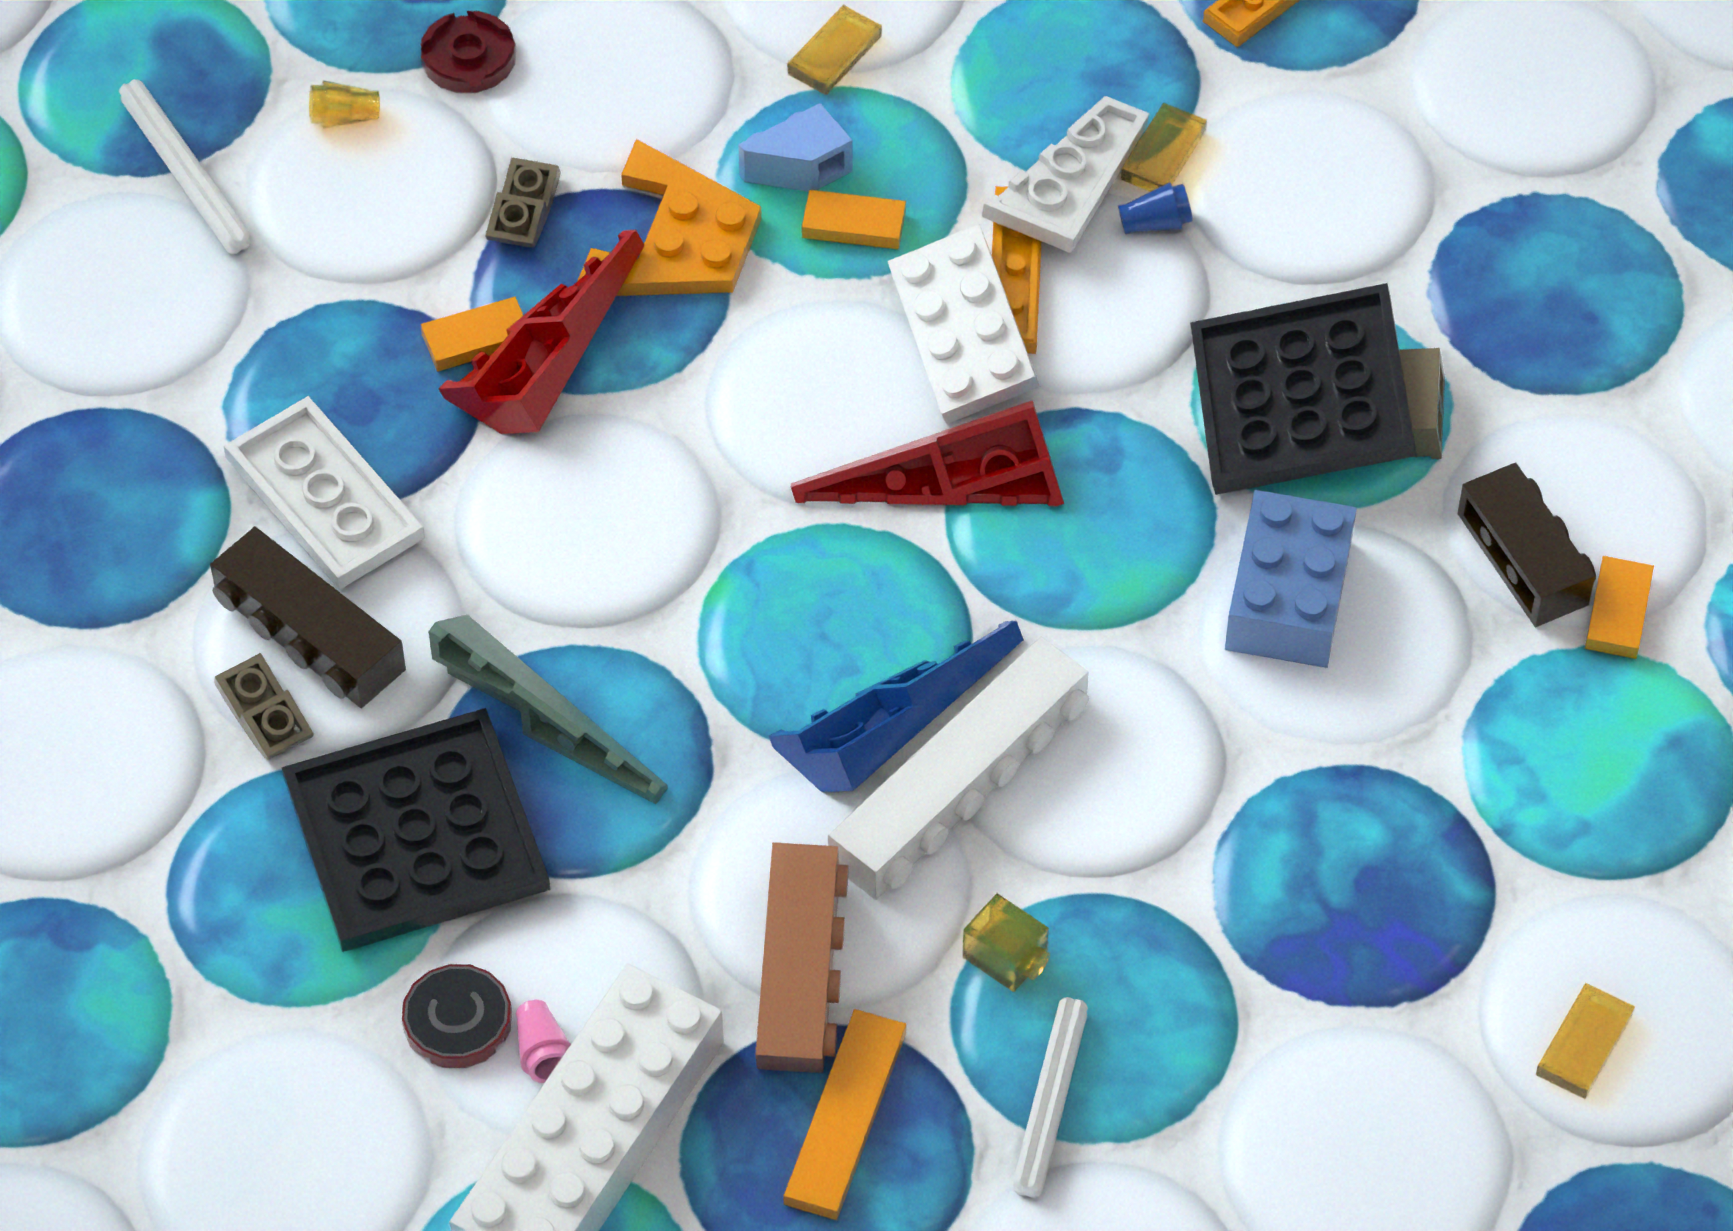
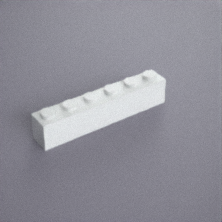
M1040 636L828 834V846H838L839 864L849 865L848 879L874 900H877L888 888L896 889L908 878L913 865L925 853L929 855L935 853L945 842L949 831L961 819L967 821L978 812L983 804L984 797L997 785L1003 787L1008 784L1015 776L1019 764L1032 752L1034 754L1040 753L1051 741L1054 731L1066 719L1073 721L1083 712L1089 700L1087 695L1089 671Z

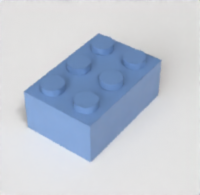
M1254 490L1228 615L1225 650L1328 668L1357 507Z

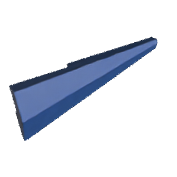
M1005 621L999 624L996 630L972 644L966 640L955 645V654L939 664L936 661L929 662L924 660L856 693V697L829 713L827 710L822 709L812 714V723L801 730L784 731L781 729L769 735L771 744L782 757L821 792L854 791L1024 640L1017 621Z

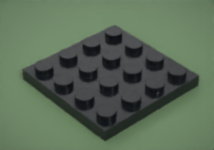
M1388 283L1190 322L1211 480L1215 495L1417 456Z
M486 708L282 767L283 778L342 952L550 890L547 871Z

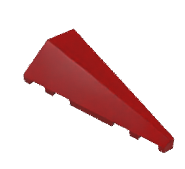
M623 230L618 235V244L602 261L598 257L593 256L583 264L586 274L569 287L560 284L506 330L507 338L490 356L485 352H479L471 359L474 369L459 382L446 380L439 387L443 398L500 434L539 432L645 246L637 230Z
M1033 400L791 483V490L796 503H805L806 501L839 502L840 504L886 502L887 504L917 505L992 503L1001 504L1002 506H1017L1018 504L1059 506L1064 504Z

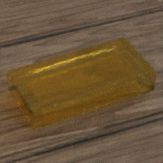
M842 5L787 63L788 75L827 95L882 37V25Z
M1163 103L1122 167L1121 180L1150 192L1169 182L1172 185L1206 132L1207 120Z
M1585 982L1540 1060L1535 1075L1586 1099L1630 1022L1635 1006Z

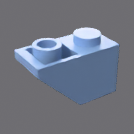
M821 103L803 112H796L787 120L764 132L755 133L746 141L738 144L739 176L744 182L809 192V190H818L853 172V140Z

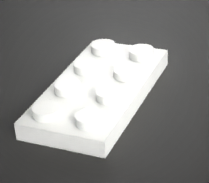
M979 224L888 261L936 401L946 424L1040 387L990 249Z
M309 396L224 445L226 459L339 590L425 539L423 525Z

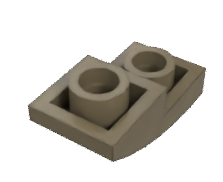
M511 157L502 193L497 192L485 235L487 240L530 248L535 247L547 220L561 173L558 165Z
M261 653L215 676L214 684L224 701L266 760L313 737L312 729L288 689L283 691Z

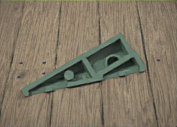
M469 615L437 621L430 628L428 633L432 660L446 666L449 675L520 711L523 735L654 804H657L666 792L668 785Z

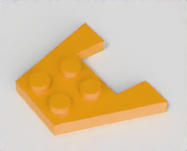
M636 139L621 174L622 186L664 196L645 240V246L616 296L733 293L762 219L761 206ZM591 248L585 263L593 256L598 257L602 261L610 252ZM584 266L578 280L586 274Z

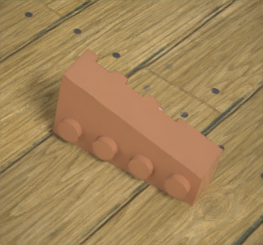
M772 842L755 1054L757 1069L823 1073L825 1056L835 1057L837 1023H828L829 1003H839L841 970H832L834 950H843L845 917H837L838 897L847 898L849 865L839 864L838 846Z

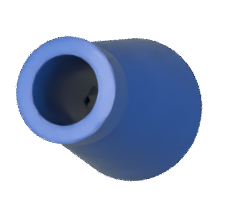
M1171 182L1129 203L1118 206L1125 234L1141 231L1182 230V224L1193 222L1184 184L1172 186Z

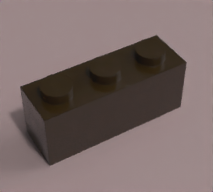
M1515 462L1462 484L1458 516L1535 628L1589 605L1593 585L1596 580L1594 566L1589 557L1584 553L1580 554L1569 539L1568 529L1564 521L1557 515L1553 516L1543 501L1541 490L1534 479L1527 478Z

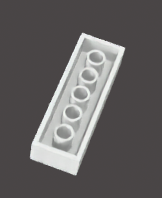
M626 963L449 1221L451 1231H599L723 1045L722 1010Z

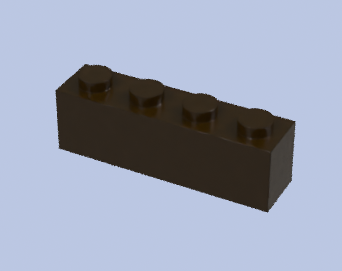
M256 526L210 563L214 582L212 591L218 602L228 611L233 612L237 610L249 619L253 629L263 639L271 640L273 638L283 646L288 656L297 666L302 669L309 667L322 677L326 687L336 697L341 699L347 697L362 709L406 670L402 640Z

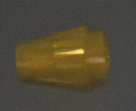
M322 80L321 85H310V124H321L322 129L379 119V91Z

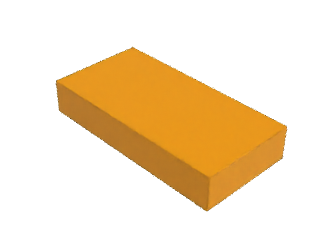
M809 190L802 223V238L899 250L906 214V201Z
M511 297L422 323V336L437 372L469 363L479 352H485L490 356L507 338L506 330L520 319L523 313L516 297Z
M1608 556L1602 557L1585 649L1637 659L1654 565Z

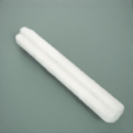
M1065 997L1058 1004L1013 1178V1190L1019 1195L1035 1198L1043 1192L1087 1019L1088 1006L1082 1000Z

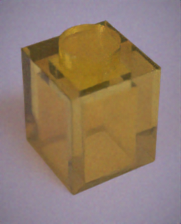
M996 893L963 929L962 957L1012 992H1015L1027 978L1030 980L1037 978L1047 965L1050 958V953L1047 951L1049 928Z

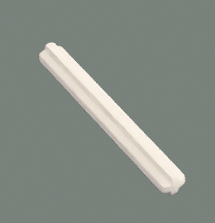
M133 79L129 84H123L119 89L121 102L224 248L231 254H237L241 250H246L251 244L249 231L146 86L137 79Z

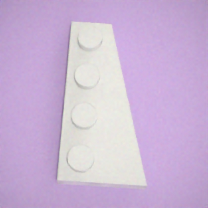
M1104 96L1068 128L1067 136L1057 145L1051 143L1039 155V160L1026 172L1021 170L1009 181L1008 188L999 196L994 194L983 204L981 217L1072 253L1145 131L1150 113Z

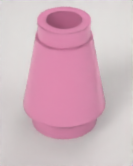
M530 1000L520 1005L516 1010L520 1064L522 1070L529 1074L532 1080L538 1083H545L571 1043L548 1009L547 1004L542 1000Z

